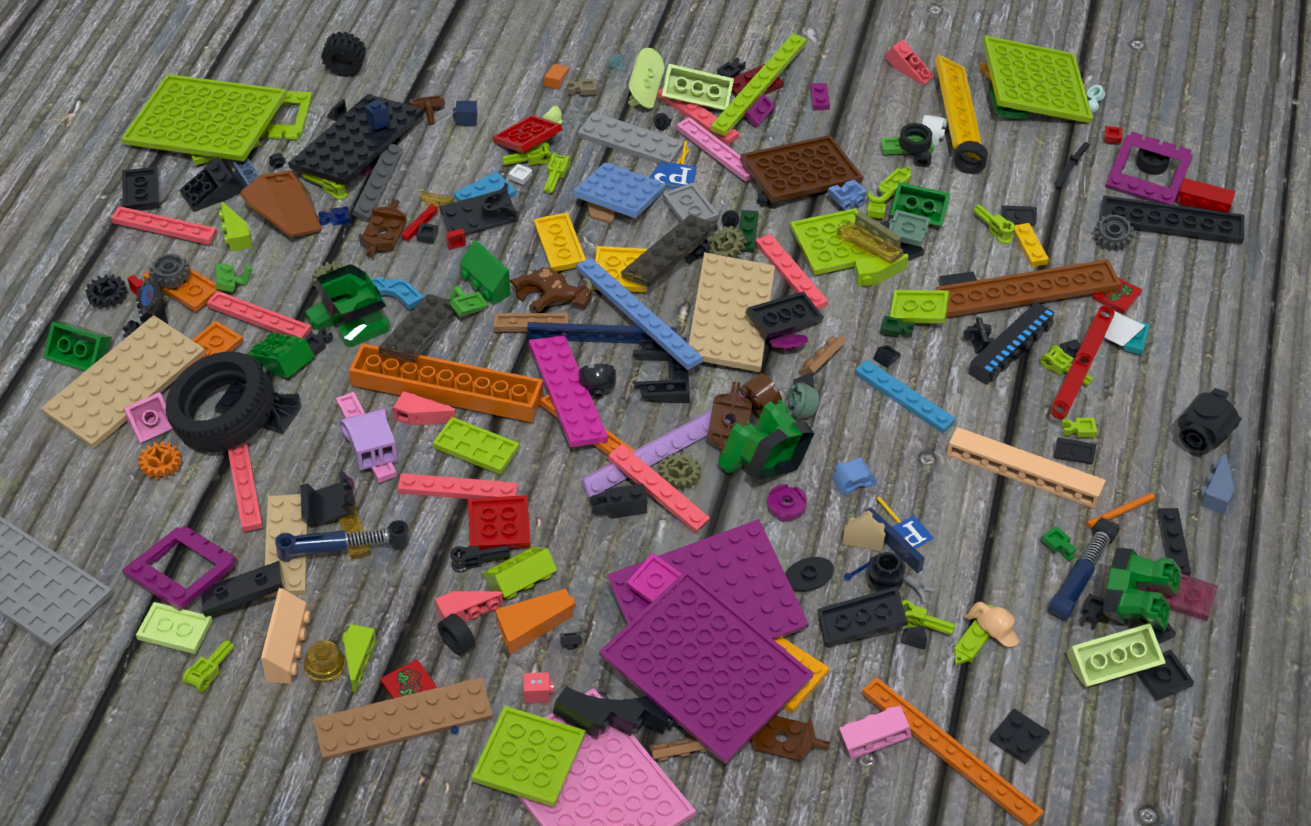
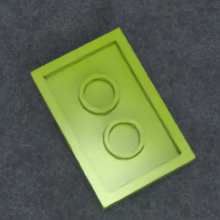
M894 290L890 317L903 319L902 323H945L950 297L949 291Z

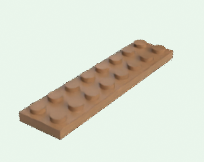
M480 677L313 719L324 761L493 719L483 678Z

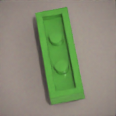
M920 136L907 137L913 141L925 140ZM900 137L881 138L880 144L883 155L908 154L909 152L901 148L899 144ZM933 140L930 149L926 152H934Z

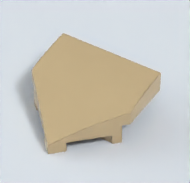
M869 510L865 511L858 518L851 517L845 526L843 544L882 552L885 539V525L878 523L872 517L873 514Z

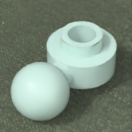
M1094 85L1087 91V96L1090 99L1088 102L1091 113L1098 110V101L1102 100L1105 96V91L1101 85Z

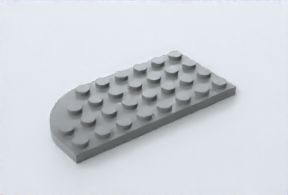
M0 516V614L51 649H54L113 595L112 589Z

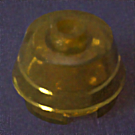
M327 640L317 641L309 647L303 661V668L309 678L319 683L318 680H330V682H333L343 673L346 664L345 655L334 643Z

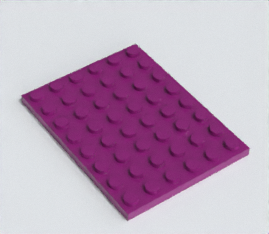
M759 519L658 556L682 574L688 569L773 640L803 630L809 626ZM645 561L607 574V579L627 625L650 604L627 586V581Z
M688 569L599 651V655L724 764L738 753L814 675L812 671Z

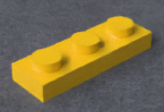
M1030 223L1015 225L1013 234L1030 266L1035 267L1048 264L1049 258Z

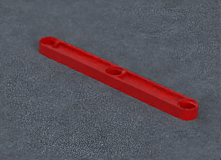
M1103 305L1098 309L1050 411L1051 415L1056 419H1065L1071 409L1115 315L1114 310L1110 306ZM1102 312L1107 313V314L1109 315V317H1106V316L1102 315L1101 313H1102ZM1079 359H1084L1087 363H1082ZM1056 408H1062L1065 412H1059Z

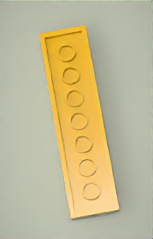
M938 55L935 58L953 148L956 150L959 144L965 141H975L982 144L965 67ZM965 153L972 158L974 157L978 160H981L979 156L974 153Z

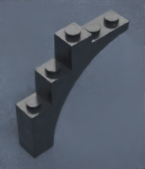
M567 686L556 699L553 714L579 729L586 730V733L595 738H598L602 731L606 733L610 725L631 736L635 729L639 731L643 724L664 734L667 728L671 729L676 722L647 696L622 700L604 699L583 694Z

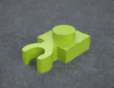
M869 201L867 215L874 219H884L885 202L875 203Z
M1075 418L1074 422L1062 420L1061 427H1067L1063 429V435L1069 436L1072 433H1076L1077 437H1096L1097 435L1094 418Z

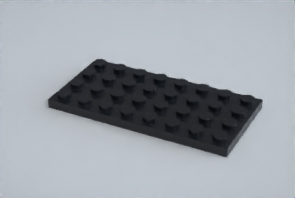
M367 94L288 162L289 169L346 185L424 115L423 109ZM380 100L388 107L390 125L374 130L367 123L364 106L373 101Z

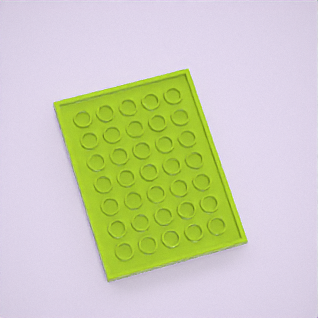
M167 74L122 136L121 141L125 145L210 157L219 156L224 159L245 161L288 94L286 89Z

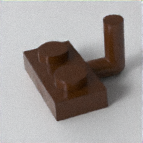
M442 95L409 100L410 106L422 108L423 110L426 108L428 124L435 123L433 109H438L445 105Z

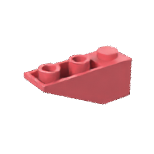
M903 39L884 55L894 69L922 85L934 77L933 73Z
M404 391L393 406L394 420L409 425L446 424L451 417L456 418L455 408Z
M453 591L435 599L436 612L441 621L453 613L461 617L465 622L503 606L501 591Z

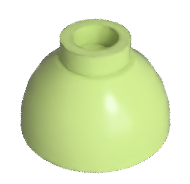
M558 105L553 106L542 117L559 124L563 122L561 119L562 113Z

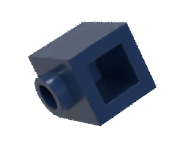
M380 100L373 101L364 106L367 123L374 130L390 125L388 107Z
M456 101V108H453V118H456V125H477V101Z

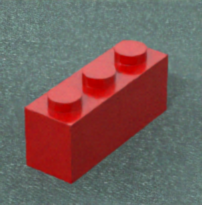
M1184 178L1176 204L1229 212L1236 191Z

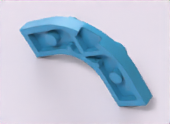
M384 277L371 279L381 295L397 298L409 310L424 302V297L404 280L398 278L388 280L384 279Z

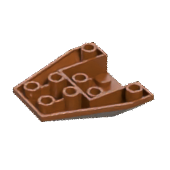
M290 170L260 175L240 192V195L251 208L290 237L320 232L322 230L310 192Z

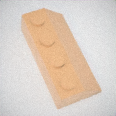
M282 588L278 590L261 660L266 682L292 684L293 676H297L298 673L297 660L302 656L301 643L306 640L307 630L305 627L306 623H310L311 612L308 611L306 602Z

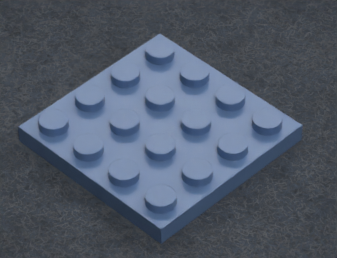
M603 163L573 190V196L637 218L665 191L666 184L657 179L645 177L643 174H636L628 169L616 167L611 163Z

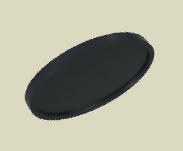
M809 557L791 565L785 575L793 591L807 592L818 589L828 583L833 576L834 566L826 558Z

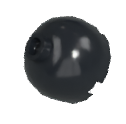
M594 364V368L589 369L587 365L578 371L580 385L588 390L593 397H603L616 384V369L612 365Z

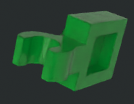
M1057 526L1042 535L1041 541L1055 553L1060 550L1067 561L1075 558V555L1072 553L1077 549L1070 544L1071 538Z

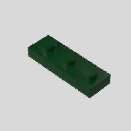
M741 210L739 230L744 234L746 243L743 244L745 249L740 250V252L754 253L759 211Z

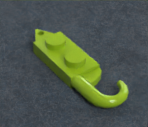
M911 167L894 170L879 185L878 190L883 195L881 197H874L871 195L872 191H869L867 195L869 200L875 203H883L892 195L894 196L899 182L907 184L912 180Z
M977 620L972 623L954 647L955 666L968 661L971 663L991 637L989 632L979 626Z

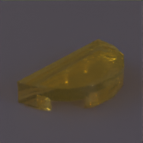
M425 191L420 192V199H424L426 203L440 205L441 202L447 204L454 202V197Z

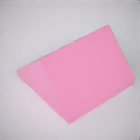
M160 392L124 407L128 425L139 443L173 429L167 420L166 404Z

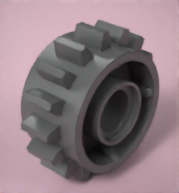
M1109 214V216H1103L1101 221H1097L1094 229V238L1098 239L1097 243H1100L1102 248L1119 251L1121 248L1125 249L1126 244L1130 245L1134 235V228L1130 226L1131 222L1127 221L1125 217Z
M177 254L161 255L152 262V267H149L150 276L153 273H157L159 286L166 289L181 286L188 280V275H190L189 262L186 261V258H182Z

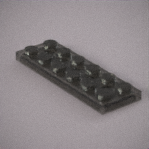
M693 215L687 216L622 270V278L649 288L717 231V223Z
M427 294L379 346V353L414 362L457 314L449 304L452 299Z

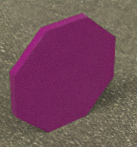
M800 334L779 335L769 340V344L772 347L782 348L785 353L787 352L786 348L792 347V350L796 351L797 346L809 342L805 335Z

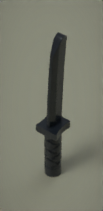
M1084 142L1074 155H1070L1068 164L1056 180L1057 189L1061 188L1074 166H1078L1081 156L1090 146L1089 143Z

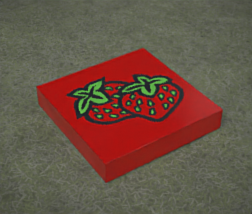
M1118 278L1121 283L1120 289L1093 294V300L1125 314L1142 294L1143 289Z
M418 659L380 678L381 684L392 699L438 688Z

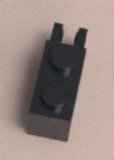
M644 484L604 489V493L589 497L590 504L594 505L591 510L595 515L607 514L609 518L614 519L647 514V496Z

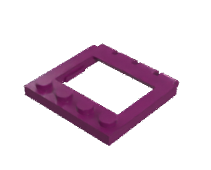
M1131 132L1130 135L1125 137L1105 188L1149 202L1174 205L1193 158L1192 150L1181 146L1176 150L1177 145L1163 141L1162 145H1159L1160 140L1146 136L1145 140H1143L1142 134ZM1132 146L1181 161L1170 188L1121 173L1129 158Z
M187 526L175 528L123 568L122 571L124 576L178 611H181L231 571L237 558ZM178 542L185 544L216 564V566L187 589L150 566L151 563L156 562L169 552Z

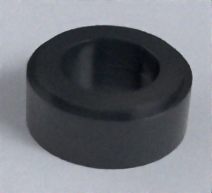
M925 151L917 152L914 163L919 167H928L931 164L932 156Z

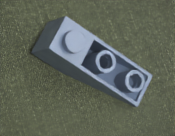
M1223 453L1221 460L1217 459L1214 464L1213 470L1215 473H1210L1207 480L1209 487L1204 486L1200 496L1204 498L1201 506L1221 514H1225L1234 491L1227 454Z

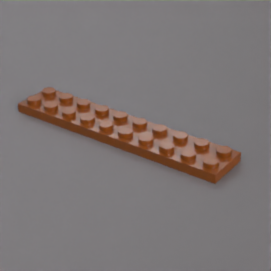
M1109 259L939 286L935 290L949 291L947 318L1033 304L1036 301L1039 303L1118 290L1121 287V283Z

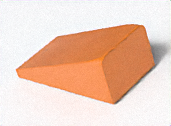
M553 64L544 77V86L560 89L570 67Z

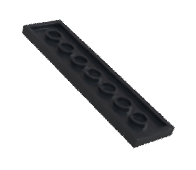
M1103 195L1101 220L1103 216L1106 217L1109 214L1119 215L1130 221V226L1134 229L1243 244L1244 214Z

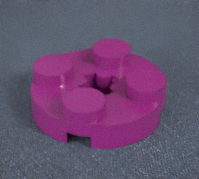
M782 484L770 491L767 507L770 513L777 517L779 521L787 522L788 520L800 517L806 512L807 497L799 487L795 486V488L788 487V484ZM783 500H786L787 502L791 501V503H790V504H784V503H783V502H784Z

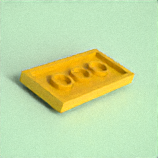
M568 212L534 219V226L550 268L556 272L576 268V264L586 260Z

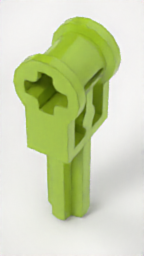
M544 141L542 144L530 148L528 152L503 156V165L528 161L529 166L548 164L552 153L549 151L550 145Z
M553 152L547 167V175L549 177L544 186V191L547 194L553 193L559 178H565L571 164L570 155L562 156Z
M303 173V178L323 186V192L332 195L335 199L343 200L348 197L346 185Z
M977 204L973 212L990 225L989 232L997 237V241L1001 244L1011 243L1013 239L1012 232L1015 229L1014 223L1007 221L1000 214L993 216L984 207Z
M1055 345L1051 346L1049 352L1040 358L1043 367L1054 371L1060 376L1065 372L1068 374L1074 358L1064 353L1060 347ZM1087 374L1083 384L1089 386L1093 378Z
M907 600L902 601L908 625L902 627L924 626L949 635L953 634L955 629L954 623L927 615V609L915 606Z
M227 640L208 659L201 656L193 666L185 671L182 682L186 685L191 684L201 693L206 691L210 683L219 674L218 665L234 649V645Z

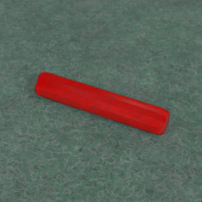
M430 204L401 233V238L409 241L418 232L420 224H426L438 212V207Z

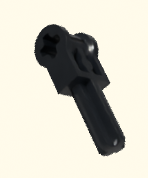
M479 545L471 547L457 546L450 552V557L453 560L451 567L457 573L482 567L481 562L510 556L508 546L479 550Z

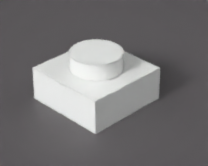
M517 164L508 174V178L524 185L532 176V169Z

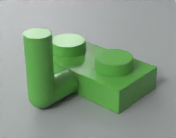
M216 263L214 268L215 289L233 292L235 284L247 285L253 267L246 265L241 278L234 276L233 266Z
M455 286L447 299V303L453 307L460 317L486 310L489 305L479 292L466 295L460 286Z

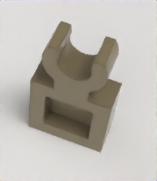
M579 79V83L569 81L568 94L580 92V95H597L596 79Z

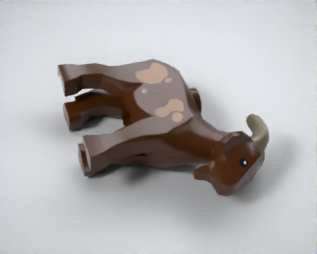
M542 267L539 270H534L532 274L522 275L510 280V283L515 286L516 290H519L516 293V297L521 302L530 293L539 292L542 296L540 299L532 301V304L529 305V310L532 313H539L546 307L561 305L570 300H573L571 305H578L584 308L591 300L593 294L592 282L588 278H583V282L586 285L574 287L566 283L565 277L562 274H558L554 269Z

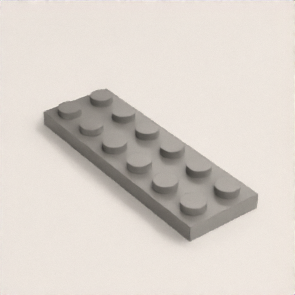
M592 112L578 131L579 138L658 164L661 161L666 164L668 162L673 163L684 146V141L595 112Z

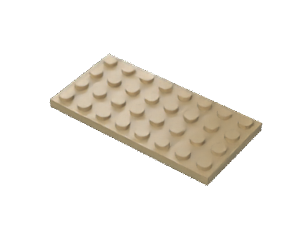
M704 252L689 338V345L703 357V362L760 372L765 338L745 311L747 307L770 301L774 265L732 257L726 258V256Z
M153 315L42 406V413L94 449L127 421L124 407L162 392L186 368L201 359L206 354V351L203 347Z

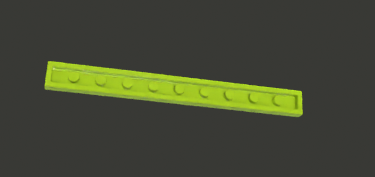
M792 33L712 123L711 131L726 136L807 43V39Z

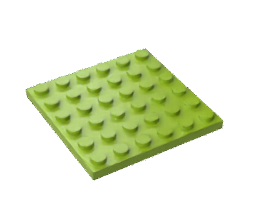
M984 35L982 43L998 106L1091 123L1093 116L1074 53Z

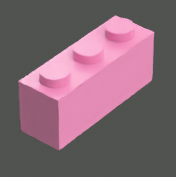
M900 705L889 707L875 715H868L862 720L849 722L839 728L850 759L912 737L910 726Z

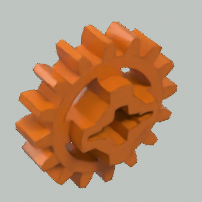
M161 441L160 445L153 442L152 447L147 445V450H141V456H138V465L140 470H142V474H147L148 478L155 476L156 480L160 476L166 479L167 474L173 476V470H179V465L182 464L181 453L178 451L177 446L172 447L171 442L167 445L164 444V441Z

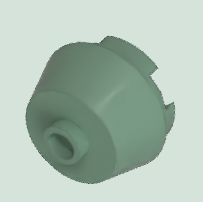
M804 382L790 386L787 397H789L787 413L794 419L812 417L819 405L818 391Z

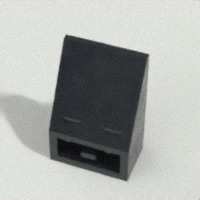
M218 156L179 191L192 211L196 212L232 198L244 186L231 167Z

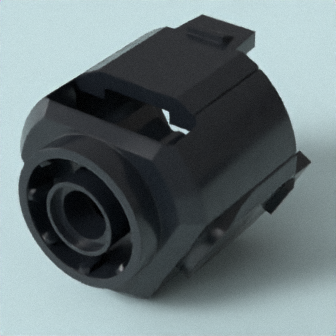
M1214 388L1210 393L1198 394L1178 418L1179 438L1187 449L1195 453L1207 454L1212 448H1217L1239 426L1242 418L1238 415L1235 407L1227 400L1228 392Z

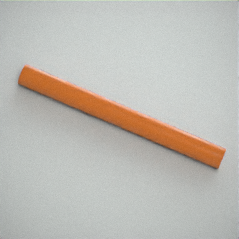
M1152 492L1087 521L1086 525L1091 529L1097 525L1101 517L1111 520L1154 500L1155 495Z

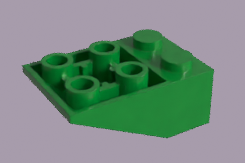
M279 333L268 334L265 340L255 344L252 350L246 353L262 363L263 367L276 376L289 378L315 357L305 338Z

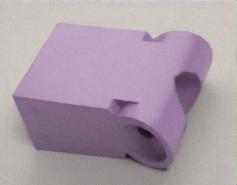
M386 408L339 420L344 436L350 441L359 470L398 461L396 443L387 421Z

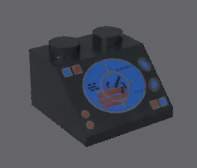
M153 273L137 290L139 298H135L137 308L142 309L138 311L140 322H146L154 315L168 324L157 273Z

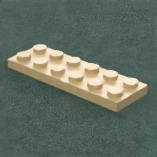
M301 494L268 496L265 565L279 561L282 566L284 589L295 596L306 595L307 555L296 556L290 561H282L277 557L275 539L281 533H290L293 536L308 534V524L301 519ZM278 591L264 597H277Z

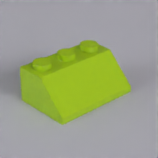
M533 546L481 574L493 591H501L502 597L509 599L516 596L517 591L520 589L526 590L535 585L534 582L539 579L546 580L552 576L551 573L555 572L557 568L548 548Z

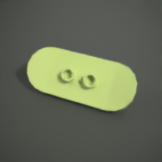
M644 48L637 55L629 81V89L632 96H630L629 99L631 101H628V104L632 107L641 104L645 108L651 109L655 104L657 91L664 72V63L658 52L652 48Z

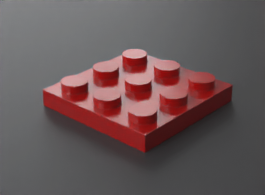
M531 115L494 135L492 138L496 144L525 153L533 146L540 145L544 140L556 136L558 132L562 131V126L559 123Z
M528 495L468 499L470 547L479 545V550L508 546L509 549L531 547Z

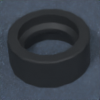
M909 123L901 129L899 144L904 151L912 154L920 151L926 152L931 147L933 133L924 124ZM914 135L920 136L925 140L913 141L907 137Z
M965 141L959 144L954 156L955 166L960 171L968 174L981 172L986 167L988 159L987 149L975 141ZM964 153H974L981 160L969 162L961 155Z
M1139 148L1136 158L1137 167L1148 174H1161L1165 172L1170 162V157ZM1154 156L1161 159L1162 161L1153 162L1146 159L1145 157Z
M451 613L438 623L440 636L455 654L462 655L475 645V639L470 628L458 615Z

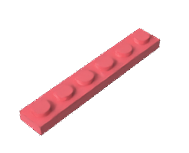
M663 88L657 91V97L687 118L690 117L724 144L729 145L739 138V132L733 128L726 136L711 131V125L718 117L702 106L662 97Z
M120 206L111 217L114 224L210 245L217 235V229L214 227Z
M771 234L755 240V245L775 266V269L796 293L804 291L818 310L828 306V300Z
M216 291L207 301L208 308L275 333L306 338L312 331L311 325L220 291Z
M247 441L234 448L228 449L243 532L263 528Z
M621 444L609 454V461L635 483L644 484L645 491L694 533H697L709 522V516L626 446Z
M401 473L397 489L400 494L470 499L517 496L518 483Z

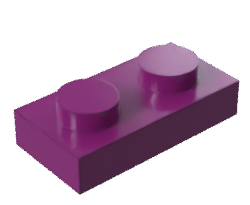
M810 83L813 110H830L827 83Z
M763 94L744 115L756 127L775 105Z

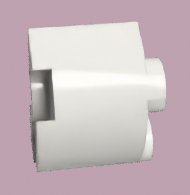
M924 115L922 124L931 129L933 144L938 145L940 139L944 138L945 129L943 128H947L948 120L947 118Z

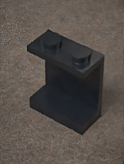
M343 471L339 472V483L318 490H314L308 483L300 485L301 519L311 528L354 514V481Z

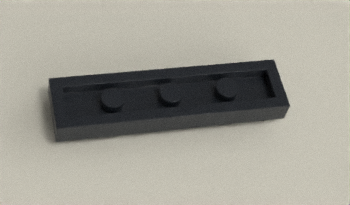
M1158 508L1157 515L1166 558L1174 559L1181 569V577H1190L1191 568L1179 509Z

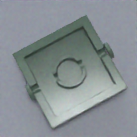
M896 210L893 219L889 221V229L902 237L901 242L921 247L925 235L927 236L931 218Z

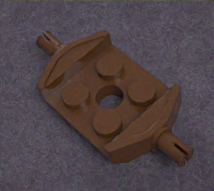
M393 199L389 207L372 208V217L363 235L359 234L360 243L363 247L369 248L366 256L369 258H373L376 251L389 252L392 250L406 224V214L397 209L400 203L397 199L396 201Z
M732 382L730 393L719 394L713 400L706 441L719 449V458L732 428L737 423L742 427L746 426V421L749 422L752 403L739 395V382H737V385L736 382ZM732 416L735 419V423L728 424L725 421V417Z
M775 715L750 740V744L754 750L802 761L815 747L828 750L830 741L815 737L811 719L804 723ZM779 735H783L787 738V740L781 742L778 741L776 737Z

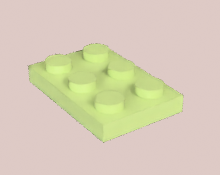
M154 602L136 636L137 640L196 654L213 620L212 616L205 617L204 614L184 609L178 611L172 606Z

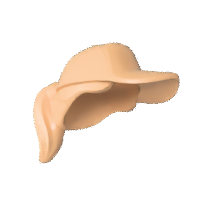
M977 602L972 606L969 613L964 615L968 620L977 618L979 626L989 632L990 636L995 637L1003 646L1014 647L1019 644V638L1013 630L1015 618L1002 607H988L983 602Z

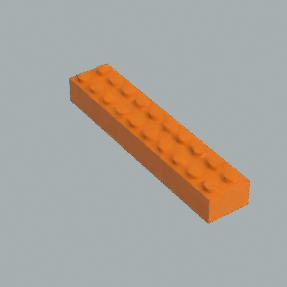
M363 343L349 369L351 386L400 396L404 391L425 399H431L440 404L532 423L538 411L540 399L544 395L542 379Z

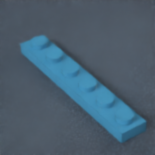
M868 359L855 369L856 376L944 434L955 424V417Z

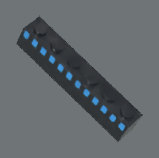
M1036 301L970 362L968 374L985 385L992 380H996L1002 370H1006L1013 360H1017L1025 349L1028 350L1035 340L1041 338L1046 329L1049 330L1053 326L1054 312Z

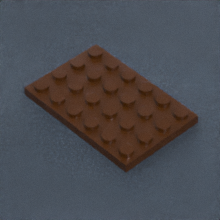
M831 135L743 153L740 156L741 162L771 203L826 191L829 187L836 185L842 187L845 182L855 180L858 183L863 181L861 173Z

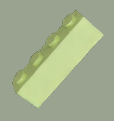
M669 64L664 80L662 97L724 111L729 105L734 79Z
M1151 623L1074 645L1066 652L1073 672L1085 687L1166 663Z

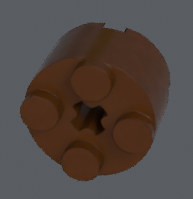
M762 373L754 376L739 388L741 395L752 403L753 414L757 419L760 418L763 408L768 402L771 401L776 405L779 399L782 401L780 392H775L773 388L775 386L774 382Z

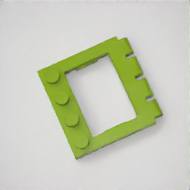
M287 91L288 95L281 105L289 106L296 104L300 106L295 125L268 124L260 138L266 139L268 135L269 139L282 140L283 136H285V140H298V137H302L313 98L312 92Z

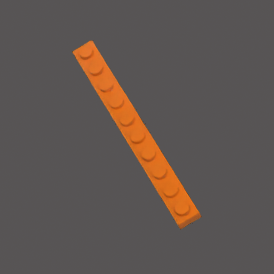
M876 677L862 689V695L882 711L889 707L900 705L910 726L911 734L1024 826H1033L1043 816L1044 810Z

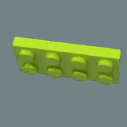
M454 417L450 418L432 443L434 449L499 475L503 473L520 449L518 442Z

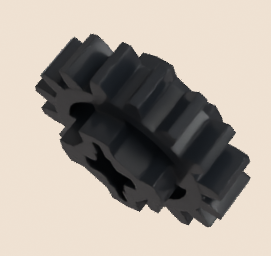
M105 274L103 278L97 276L98 280L92 279V284H87L88 289H85L88 301L93 306L97 304L98 308H101L102 305H105L106 308L109 305L114 307L116 302H122L121 298H126L125 293H127L125 281L121 280L120 276L115 278L114 274L110 277Z

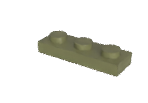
M860 211L856 214L854 226L856 229L895 254L900 250L902 237Z

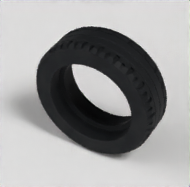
M232 351L214 353L190 365L175 380L166 400L165 412L167 420L182 441L192 449L202 452L225 451L244 443L262 428L273 408L274 388L262 367L253 357ZM233 383L246 384L245 391L240 400L226 413L209 420H194L199 405L212 392Z

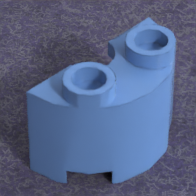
M855 180L845 182L841 188L838 185L828 188V194L831 196V199L843 210H850L856 206L860 207L865 202L864 197L867 190Z
M860 457L845 464L840 463L836 465L835 473L832 477L842 496L854 492L860 486L868 488L877 485V480L867 463Z

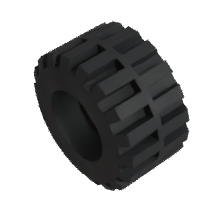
M347 32L333 33L327 38L321 55L322 63L326 65L325 68L327 70L330 69L331 73H336L338 76H353L354 73L357 74L361 70L366 55V47H364L363 41H360L358 37H354L352 33L351 35Z

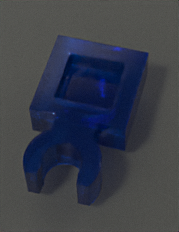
M348 206L331 208V212H318L320 225H327L332 222L333 226L350 224Z

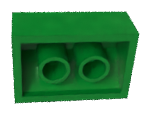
M899 182L890 216H894L896 210L931 218L930 225L942 227L951 200L950 193Z
M477 240L473 241L460 261V276L463 280L470 283L475 291L477 290L486 301L488 300L492 305H495L511 296L509 269Z
M52 322L43 358L86 371L109 352L112 337L70 323Z

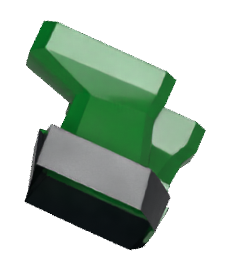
M349 264L316 277V287L322 297V301L308 308L305 312L306 319L313 330L319 331L323 327L327 328L345 321L344 324L338 327L340 339L348 347H354L389 332L390 321L382 309L386 307V304L378 288L366 272Z
M780 399L776 405L770 401L764 406L756 427L746 421V426L742 427L737 423L732 428L719 458L718 465L725 472L734 473L747 463L749 467L746 473L757 481L796 471L815 433L807 422H797L787 413L786 404Z
M1117 548L1110 569L1103 613L1112 621L1127 624L1128 618H1143L1148 624L1151 623L1153 629L1165 631L1170 614L1169 602L1162 593L1140 591L1139 586L1157 588L1166 595L1177 596L1181 580V569L1174 559L1162 557L1157 561H1152L1138 556L1134 549Z

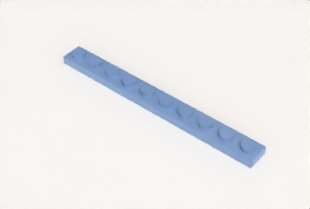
M589 258L576 264V270L580 274L588 278L601 293L683 367L689 370L702 363L703 357L596 261Z

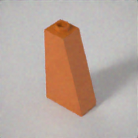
M567 589L495 609L496 622L509 654L573 617V608L576 607L574 597L572 595L569 596Z

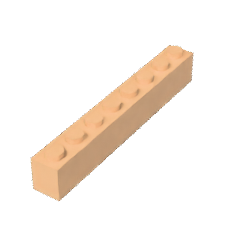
M959 427L956 428L948 446L947 456L1094 509L1102 495L1106 481L1078 469L1062 465L1061 463Z

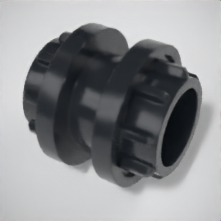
M891 552L875 555L869 565L868 582L870 586L877 592L896 586L900 589L903 585L906 569L904 561L897 554Z

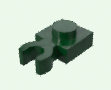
M884 316L880 334L899 337L900 333L905 337H912L915 324L911 322L902 323L903 319Z

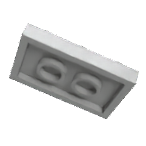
M694 182L663 193V199L687 231L719 220V214Z

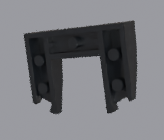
M681 337L687 343V337ZM641 339L639 344L642 348L640 351L634 349L633 357L669 361L670 380L633 382L634 388L640 389L642 392L641 398L665 403H690L688 370L654 339Z

